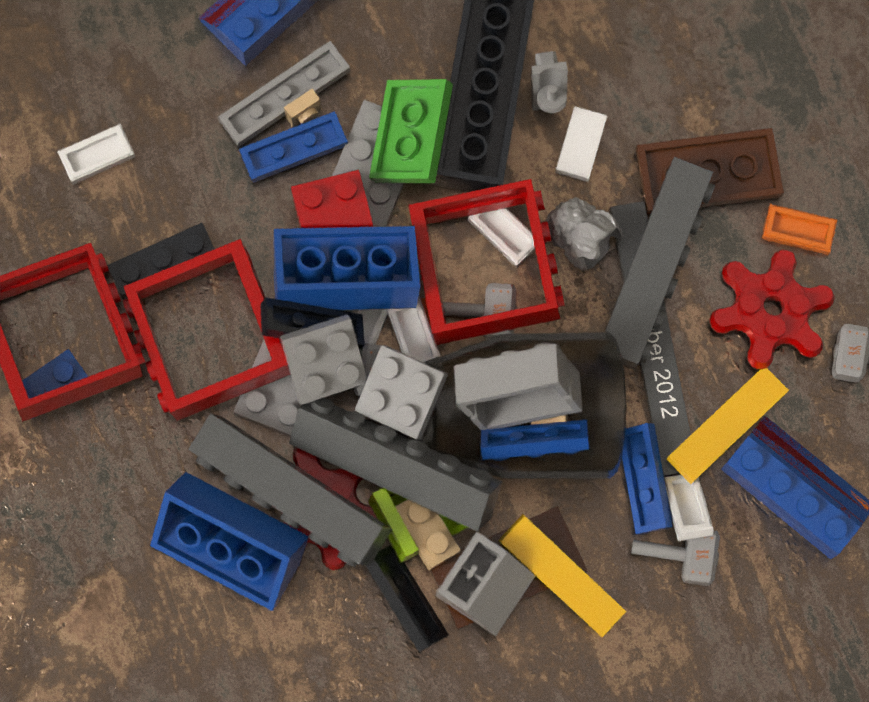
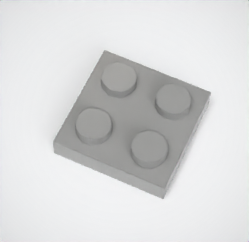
M348 314L280 336L300 405L366 383L365 369L352 321Z
M381 345L354 411L412 438L421 439L448 373L391 347Z

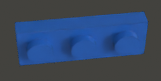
M334 111L239 148V152L250 179L254 183L341 149L345 144H348V141Z
M587 419L481 430L480 448L482 460L493 459L495 461H503L510 457H540L545 454L559 452L574 454L581 450H589Z
M645 423L618 430L635 533L643 535L673 528L654 423Z

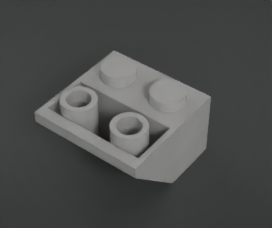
M476 532L436 592V597L496 636L535 578V575L506 550L479 532Z

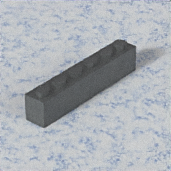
M677 157L673 158L596 355L634 370L640 361L646 363L653 347V343L648 342L652 329L659 330L666 313L660 310L664 297L671 299L678 279L673 278V274L677 265L684 266L691 249L685 246L689 233L696 235L703 216L697 214L702 202L708 204L713 193L715 184L710 183L712 171Z
M321 398L305 403L298 408L289 441L290 445L477 532L491 519L503 482L493 478L489 472L469 467L452 455L434 451L428 448L424 442L410 440L399 435L391 427L375 424L365 419L358 412L347 411L334 405L330 399Z
M210 413L188 449L198 456L196 459L198 464L212 472L216 468L226 475L223 479L226 483L240 491L245 487L254 493L251 499L257 504L269 510L272 506L282 512L280 518L284 522L297 529L300 525L311 532L308 536L311 540L325 548L330 544L340 551L337 557L352 567H356L358 564L370 566L393 530L222 416Z

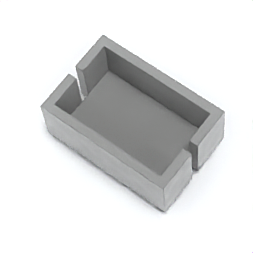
M542 343L532 349L519 352L505 351L500 356L486 359L473 358L468 360L467 363L454 365L456 405L468 417L471 416V421L480 430L504 428L582 411L580 373L570 360H567L566 355L556 343Z

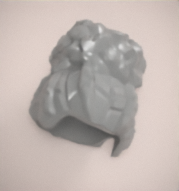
M577 197L561 202L555 210L548 214L546 219L553 245L564 249V254L568 260L581 271L592 269L610 249L609 240L611 236L622 240L624 237L623 229L612 214L605 210H596L595 206Z

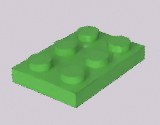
M447 79L387 80L369 179L375 183H435L453 87L450 81Z

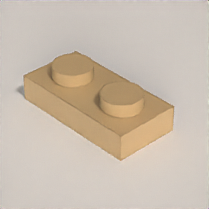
M408 499L395 506L418 548L417 553L428 571L461 552L438 513Z

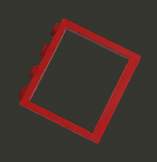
M531 179L408 205L412 226H415L417 255L431 330L437 345L560 320L558 307L565 306L561 285L555 287L553 285L552 275L558 274L554 253L547 254L545 243L552 241L548 222H540L538 211L545 210L541 190L534 192ZM526 204L546 303L447 324L428 224Z
M241 239L123 286L127 298L123 299L125 310L130 319L135 318L139 328L134 331L136 340L141 350L147 349L150 361L146 362L148 373L153 382L158 380L162 392L157 394L159 403L164 413L170 412L177 421L291 375L281 339L263 336L272 359L271 361L178 398L142 302L143 298L235 262L262 333L260 304L266 297L248 250Z
M91 243L1 275L0 301L89 268L126 363L29 399L0 324V365L22 422L143 377L140 364L146 362L139 343L131 344L128 336L129 333L133 332L131 323L126 312L119 314L116 303L121 302L119 293L114 282L107 284L104 273L109 272L107 263L102 253L95 254Z

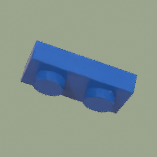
M67 349L22 381L30 399L86 378L88 375L71 351Z

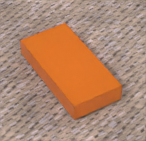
M770 204L761 239L829 255L837 220Z

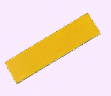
M768 368L760 369L674 450L666 460L692 484L789 390Z
M523 514L498 540L601 637L626 613L610 595Z

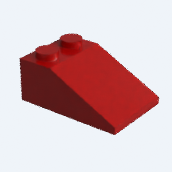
M359 170L291 186L292 198L300 228L374 227Z

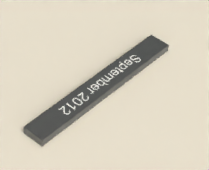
M644 201L612 206L609 209L610 214L614 216L623 229V239L619 240L615 237L623 282L648 222ZM663 300L660 310L666 312L665 303ZM665 313L659 330L652 329L648 342L653 343V347L646 363L641 361L639 363L651 423L655 425L664 477L679 475L680 473L666 460L667 457L691 435L667 313Z

